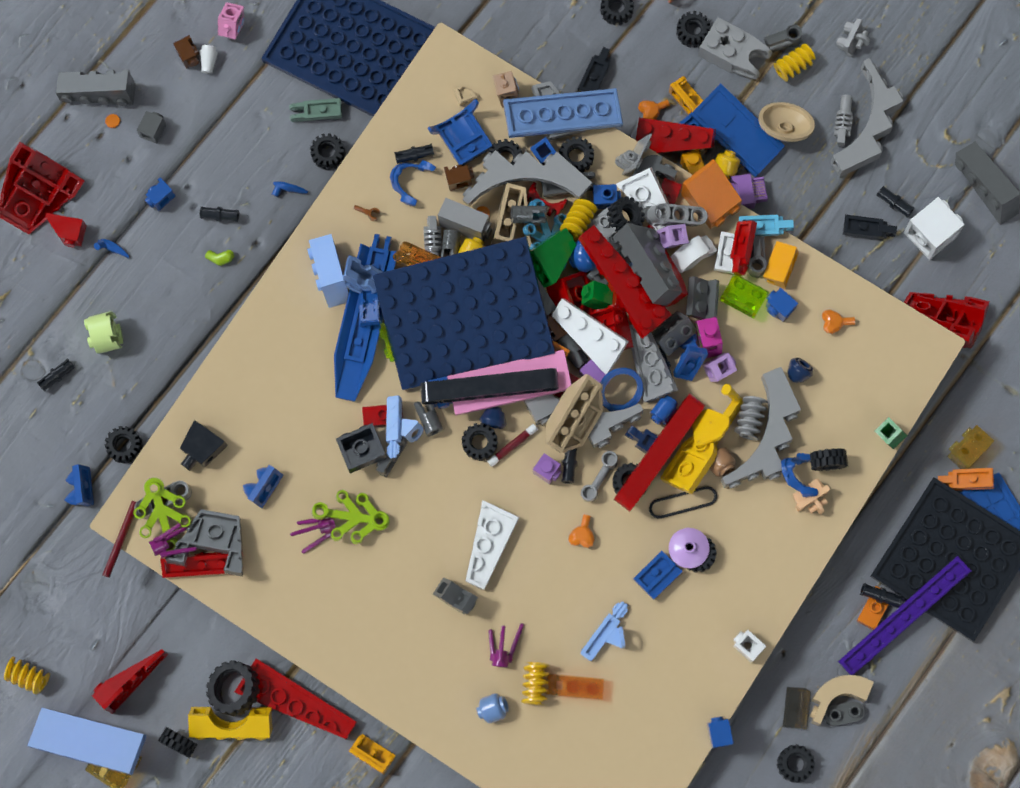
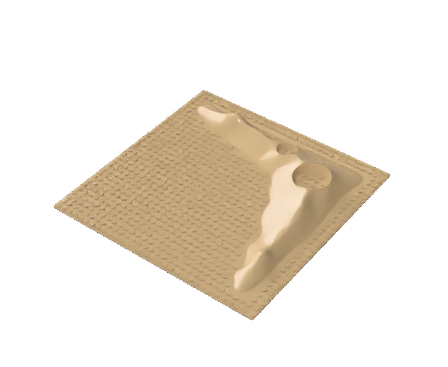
M438 23L91 522L90 528L115 544L131 501L137 502L144 498L146 495L144 484L150 478H159L164 483V487L176 481H184L190 486L192 495L185 501V505L182 508L173 507L172 509L181 514L189 515L191 522L201 509L239 516L241 519L243 550L242 577L231 574L168 577L166 579L480 788H687L712 749L707 724L711 722V718L723 716V720H730L902 445L903 441L895 449H892L875 430L889 417L908 435L964 346L965 340L790 233L784 231V234L779 236H761L764 237L767 265L776 241L797 247L799 255L786 289H783L798 303L797 308L784 322L777 316H771L767 312L766 304L768 300L766 298L773 290L777 292L781 287L767 283V279H764L763 275L758 278L750 276L748 270L745 276L714 271L717 252L712 256L702 259L692 269L680 273L687 292L689 277L696 276L707 281L719 280L717 321L723 342L722 353H729L736 361L735 367L737 371L718 382H710L701 365L692 381L675 378L673 371L680 360L682 352H685L684 349L679 347L669 356L666 355L668 362L671 363L670 370L678 388V391L668 394V396L678 403L676 407L678 409L690 393L705 404L703 410L711 409L723 414L732 401L728 395H723L721 392L724 384L731 385L742 399L746 396H756L767 400L766 391L761 379L762 375L782 367L801 411L797 414L798 417L789 422L786 419L784 420L793 440L789 443L788 448L778 451V448L775 449L780 461L785 458L797 457V453L810 454L813 451L832 448L845 449L847 453L848 466L842 469L814 471L811 469V462H805L801 465L795 464L796 467L793 469L795 477L805 486H808L810 482L817 478L824 486H829L831 490L818 499V501H821L825 498L828 502L823 506L824 513L819 514L816 510L811 514L808 508L813 506V504L798 512L795 508L797 504L792 496L797 490L788 486L782 473H780L781 476L771 481L769 478L764 480L761 473H759L758 478L748 481V479L740 481L741 485L730 489L729 486L723 487L721 482L722 476L716 477L709 469L697 488L709 486L715 489L717 499L714 504L661 519L654 518L649 512V506L652 501L685 492L664 483L660 477L682 444L694 436L692 426L651 482L646 493L642 495L634 508L629 512L613 500L617 495L612 485L613 476L617 468L625 463L639 464L645 453L634 447L637 441L629 439L625 434L631 426H634L642 433L645 429H648L659 436L666 426L664 424L658 425L651 420L652 415L650 412L661 398L651 402H644L643 396H641L637 403H640L643 409V414L640 415L641 419L634 423L629 421L623 424L624 427L619 431L613 432L611 430L612 439L609 440L610 443L607 446L593 448L590 440L587 438L584 445L577 448L576 461H578V464L575 467L574 484L561 482L563 475L562 460L565 453L558 452L546 443V424H535L524 401L497 406L502 408V412L505 413L506 426L503 429L491 428L494 429L498 439L497 450H495L494 455L532 424L538 430L492 467L486 459L479 461V459L473 460L471 457H468L463 450L461 440L464 435L463 432L468 429L467 427L473 426L475 423H481L479 419L486 409L456 416L452 403L449 407L443 409L434 407L443 430L435 435L427 436L423 428V433L418 440L407 442V445L386 478L376 470L377 463L350 474L336 438L344 433L355 431L364 425L362 407L387 405V397L397 395L402 398L403 419L417 420L422 426L414 407V402L420 401L422 404L421 389L418 386L402 390L383 318L373 364L356 401L336 398L334 353L346 303L329 308L323 291L318 290L316 280L319 277L314 275L311 265L315 262L314 259L310 260L307 250L311 248L309 240L329 234L332 235L343 276L349 255L357 258L360 244L372 247L375 234H380V242L378 244L380 249H384L387 236L392 237L389 251H399L395 269L428 261V254L424 248L423 228L427 226L428 216H436L437 226H440L438 213L445 198L467 206L462 200L464 198L463 193L468 187H474L477 183L475 181L482 172H487L483 168V159L489 153V150L465 164L468 165V168L472 167L474 178L471 179L472 185L452 191L449 190L444 167L448 166V170H450L453 166L458 165L440 135L431 134L428 127L448 120L470 104L459 105L453 90L455 86L468 88L477 95L479 105L473 112V115L492 144L494 142L497 144L498 140H501V142L504 139H508L509 142L513 140L514 144L517 143L519 148H521L522 154L527 151L537 160L530 148L546 137L548 139L547 134L509 138L504 108H502L497 96L493 76L512 71L519 86V98L533 97L532 86L541 82L447 25ZM615 127L586 130L582 133L549 141L555 151L559 153L563 142L566 143V139L572 140L574 136L575 139H578V136L582 137V140L587 139L594 149V160L592 166L590 165V169L588 171L585 170V172H595L596 177L590 179V181L597 185L617 184L631 177L635 171L634 169L632 172L622 175L624 170L615 164L616 157L628 150L634 151L638 142ZM432 143L435 156L420 158L415 162L414 160L407 162L420 164L422 160L433 164L436 169L434 171L424 170L422 172L414 167H407L402 170L398 177V182L404 192L417 200L415 206L406 205L400 201L402 196L393 189L390 180L392 169L398 165L394 152L411 149V146L420 147ZM648 148L646 152H643L641 158L659 154ZM574 149L569 153V158L574 162H579L584 158V153L579 149ZM504 151L500 153L507 161L512 162L513 156L510 152ZM663 157V165L669 164L678 171L675 182L683 185V182L692 176L691 173ZM657 177L661 186L663 179ZM539 181L511 183L526 187V194L528 195L530 186L533 182H536V190L540 198L549 203H558L565 198L568 199L565 208L561 211L566 216L574 201L577 200L572 194L544 198L542 183ZM506 184L493 188L480 196L470 206V208L475 210L480 206H485L490 211L489 219L492 232L489 239L485 238L483 245L485 247L494 245L491 244ZM681 188L675 205L690 206L682 197ZM621 190V197H626L625 193ZM593 191L585 192L580 199H586L594 203ZM741 204V209L733 216L731 214L725 218L726 221L719 227L714 226L710 229L706 223L693 227L686 226L688 241L696 236L703 237L707 235L718 250L721 231L735 234L739 216H757L758 214ZM357 205L369 210L377 208L380 214L372 212L371 216L377 218V220L371 221L368 215L354 210V206ZM547 207V211L544 214L551 231L556 211L551 216H548L549 207ZM605 209L597 210V212L594 213V218ZM622 210L625 219L630 221L628 214ZM675 211V217L679 220L680 214L678 211ZM694 212L693 218L698 221V215ZM646 219L643 222V227L650 225ZM532 223L536 226V230L542 233L540 224ZM441 227V240H442V242H443V232H444V230H448V229H445V228H443V227ZM462 235L460 236L459 249L462 246L464 240L467 239V237ZM530 236L532 244L535 242H539L538 240ZM682 245L677 246V247H674V248H668V249H666L667 252H668V254L670 255V257H671ZM568 259L567 266L561 272L558 279L581 271L573 268ZM758 263L752 265L756 270L762 269V266ZM600 273L598 274L602 278V280L605 278ZM688 295L675 305L666 307V309L672 315L676 311L686 315ZM825 310H833L842 317H854L855 325H843L838 332L833 334L827 333L823 328L825 321L822 319V313ZM627 313L629 325H632V323L629 320V315ZM688 316L693 325L696 321H699V319ZM631 348L621 353L612 370L630 368L637 372ZM566 357L569 373L581 378L579 375L581 368H575L574 364ZM715 357L707 358L704 360L703 363L708 362ZM798 357L809 363L813 368V376L802 383L791 381L787 370L792 358ZM627 374L614 376L605 388L606 400L611 404L620 405L629 402L636 393L637 385L635 379ZM762 403L767 409L766 411H760L764 415V418H758V421L763 423L762 426H756L760 433H754V436L759 438L758 441L743 438L734 431L736 427H740L737 425V420L741 419L738 413L717 444V448H726L736 461L735 470L752 456L763 439L767 425L768 403ZM422 404L425 413H427L428 411L426 409V406ZM603 406V412H609V410ZM196 420L224 440L228 446L206 467L196 462L189 471L181 465L187 454L180 449V446L192 423ZM386 426L374 427L386 454L388 446L386 442ZM418 430L413 432L411 438L418 433ZM476 435L472 440V445L476 449H483L488 443L484 435ZM607 451H613L618 457L617 466L609 470L597 490V499L592 502L585 501L581 496V489L585 485H592L603 467L602 455ZM544 453L561 464L560 471L562 472L556 481L552 480L550 485L533 474V468ZM270 465L281 472L283 477L264 507L260 508L247 499L248 497L244 493L243 485L248 483L257 484L259 480L256 470ZM631 474L626 475L623 478V484L627 481ZM151 485L150 489L157 491L158 487L157 485ZM183 486L178 488L177 495H183L186 488ZM709 489L693 492L692 495L686 494L656 502L652 506V511L655 515L661 516L712 502L714 493ZM340 490L348 492L349 498L362 514L369 515L363 506H359L356 503V497L359 493L367 494L368 500L377 511L385 512L389 516L390 522L385 530H373L363 537L360 544L351 542V534L354 531H360L368 523L360 522L343 534L340 541H334L331 537L327 538L306 553H302V550L324 536L325 533L321 534L320 529L290 536L291 532L318 525V523L297 524V521L314 519L312 508L318 502L325 503L328 509L349 512L343 503H339L336 500L337 492ZM340 494L339 498L345 499L346 496L344 494ZM161 497L163 504H165L168 499ZM364 497L358 498L360 502L366 501ZM482 500L519 517L485 590L466 582ZM149 505L146 508V513L149 511ZM317 510L316 513L322 515L323 511ZM584 514L591 516L589 528L594 535V543L589 548L583 547L581 544L571 545L568 540L570 533L576 527L581 526ZM134 516L121 549L162 576L160 554L155 556L149 544V541L153 540V538L163 534L159 518L152 528L151 536L142 538L139 531L148 519H137ZM167 516L170 528L179 523ZM184 517L181 519V522L187 524L189 520ZM333 518L336 528H339L348 521ZM376 519L377 524L383 523L381 519ZM144 528L142 534L148 535L149 530ZM684 528H694L702 532L706 538H710L717 550L713 565L704 572L699 571L696 573L676 564L683 572L655 600L633 580L661 551L672 560L669 554V542L677 531ZM187 530L184 531V532H182V533H180L179 535H177V536H175V537H176L178 540H179V539H182V537L185 535V533L187 532ZM339 532L333 533L335 537L341 536ZM359 535L353 536L355 540L361 539ZM168 542L169 548H174V543ZM197 548L196 551H191L188 554H199L200 552H216ZM443 577L478 597L475 607L468 614H462L433 595ZM624 601L628 605L626 608L628 612L624 617L618 619L620 623L617 628H623L625 648H619L606 642L594 659L589 661L581 655L583 647L604 621V618L609 613L613 614L612 608L616 606V603ZM523 623L524 626L513 654L512 663H508V668L492 666V661H490L489 630L493 631L494 649L496 652V650H499L501 627L505 625L503 651H508L507 655H509L520 624ZM749 630L766 645L752 663L733 647L736 643L733 639L740 631L745 633ZM745 642L744 648L750 649L751 644L749 642ZM526 662H539L550 665V667L544 668V671L549 673L548 676L543 677V679L549 681L548 684L543 685L544 688L548 689V692L542 693L543 696L548 698V700L542 701L544 705H530L521 702L522 699L528 698L522 695V691L528 690V688L522 686L523 683L529 681L523 678L524 674L529 673L524 670L525 666L530 665ZM495 693L501 697L504 696L509 707V711L506 712L504 719L487 723L483 718H479L477 707H479L481 698Z

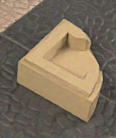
M463 86L453 87L460 106L470 103L475 99L478 100L474 91Z

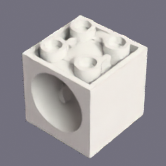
M937 197L910 219L904 234L930 260L958 237L965 224L958 214L953 213L945 200Z

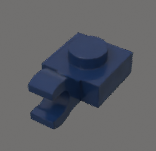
M631 426L625 434L629 439L637 441L634 447L645 454L658 437L648 429H645L642 433L634 426Z

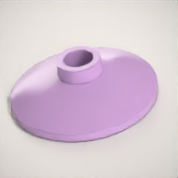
M684 528L677 531L670 539L669 554L672 560L680 567L695 568L707 559L709 542L706 536L699 530ZM686 544H692L693 549L691 551L687 550Z

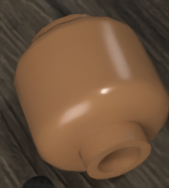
M717 448L716 459L709 469L716 477H724L735 470L736 461L726 448Z

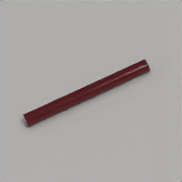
M131 501L102 576L108 578L111 576L134 518L135 501Z

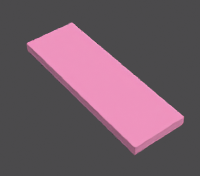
M564 350L534 359H521L447 376L448 379L546 368L557 369L558 390L453 402L455 415L565 391L572 384Z

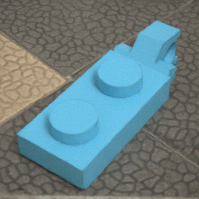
M778 215L739 216V221L753 220L757 222L755 236L783 235L784 231H792L794 229L793 220H783V217Z

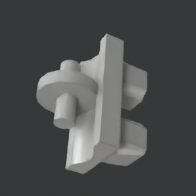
M857 18L855 22L847 21L844 26V33L849 34L848 37L840 36L836 42L837 47L844 50L849 57L853 56L856 48L861 49L862 46H868L870 43V39L867 37L868 32L862 26V19Z

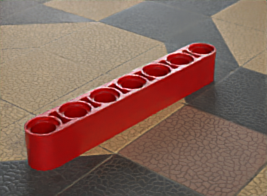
M690 393L687 395L613 499L629 512L634 508L705 407L704 403Z

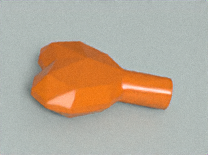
M667 99L659 103L643 100L639 103L638 109L643 113V118L656 120L660 110L669 107L670 104Z
M825 310L822 313V319L825 321L823 328L827 333L833 334L838 332L843 325H855L854 317H842L833 310Z
M584 514L581 526L576 527L570 533L568 540L571 545L581 544L586 548L593 545L594 535L589 528L591 516Z

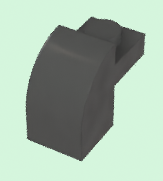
M650 155L643 158L641 165L638 169H635L633 175L652 167L657 177L675 182L678 171L669 164L663 165V156Z
M444 577L433 593L441 601L464 615L468 614L475 607L476 600L478 599L473 593L462 589Z

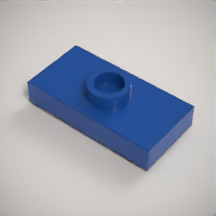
M362 290V293H359L360 326L380 325V303L377 292L371 293L372 290Z

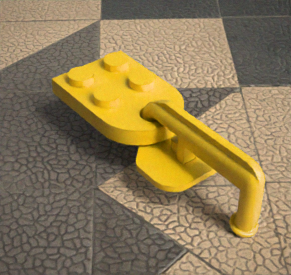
M724 384L721 389L722 394L728 395L732 400L725 412L721 414L711 409H705L699 414L692 424L694 436L682 444L660 477L664 483L691 495L693 494L716 459L717 444L741 410L743 399L731 385Z

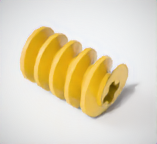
M804 43L801 47H797L795 51H791L788 55H784L782 59H778L774 63V68L779 77L787 82V75L794 78L793 71L800 74V67L803 70H807L806 63L810 67L813 66L812 59L815 60V54Z
M586 199L575 200L563 224L560 226V230L567 228L572 234L573 240L578 241V237L587 230L591 219L594 218V213L598 210L596 205Z
M11 657L5 668L4 680L7 682L11 681L14 685L18 684L20 688L25 687L27 691H32L33 694H39L47 685L50 673L48 672L43 676L44 670L41 669L36 673V666L29 670V663L22 667L23 660L20 659L15 663V657Z
M526 662L530 665L525 666L524 670L529 673L524 674L523 678L529 681L523 683L522 686L528 688V690L522 691V695L528 698L522 699L521 702L530 705H544L542 701L548 700V698L543 696L542 693L548 692V689L544 688L543 685L549 683V681L543 679L544 676L549 675L548 672L544 671V668H548L550 665L539 662Z

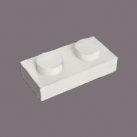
M721 231L714 271L733 274V263L730 256L735 234Z

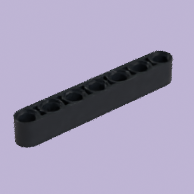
M546 368L420 383L422 404L430 405L555 391L559 389L557 369Z

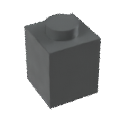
M146 111L137 128L139 136L157 144L166 126L163 116L157 112L150 113Z

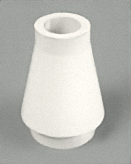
M211 45L202 46L200 50L202 73H213L218 55L217 47Z

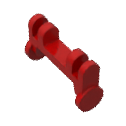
M533 182L527 195V203L530 198H532V201L540 199L545 203V206L549 207L548 216H551L554 211H556L554 217L560 214L565 208L568 199L565 198L558 203H549L540 198L536 190L537 183Z

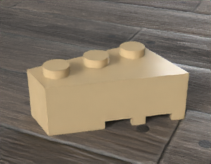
M506 183L491 244L526 236L523 233V227L529 223H511V206H528L526 187ZM526 236L530 249L532 242L530 236Z

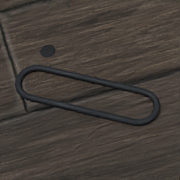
M709 486L697 488L694 492L704 489L711 490L714 493L712 502L657 516L652 511L654 503L689 493L682 492L659 498L651 502L649 512L654 518L661 519L703 508L715 503L717 493L715 489Z

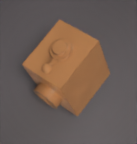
M512 71L493 76L497 96L502 108H504V99L519 98V86Z

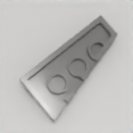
M629 325L634 346L631 348L637 373L643 382L642 396L644 402H651L678 391L652 333H649L642 339L634 326Z

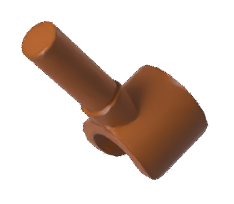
M357 205L354 206V210L368 215L371 221L377 220V218L371 216L372 212L380 214L377 208L369 210Z

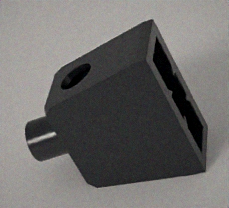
M194 420L180 446V449L187 454L181 465L189 471L196 462L206 467L228 444Z

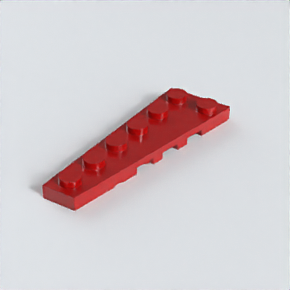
M595 225L579 236L578 240L592 262L595 263L599 273L609 283L608 287L611 292L614 291L619 299L618 303L626 310L630 322L642 339L672 315L664 305L652 303L640 283L642 281L640 277L633 272L628 263Z
M257 658L250 666L253 668V671H256L258 674L257 679L260 680V685H258L260 693L256 697L257 703L272 707L276 711L343 739L348 738L357 724L355 720ZM244 677L234 691L240 696L243 695L245 689Z

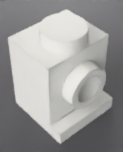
M749 630L745 633L740 631L733 639L736 642L733 647L746 657L750 663L766 647ZM745 642H749L751 644L750 649L744 648Z

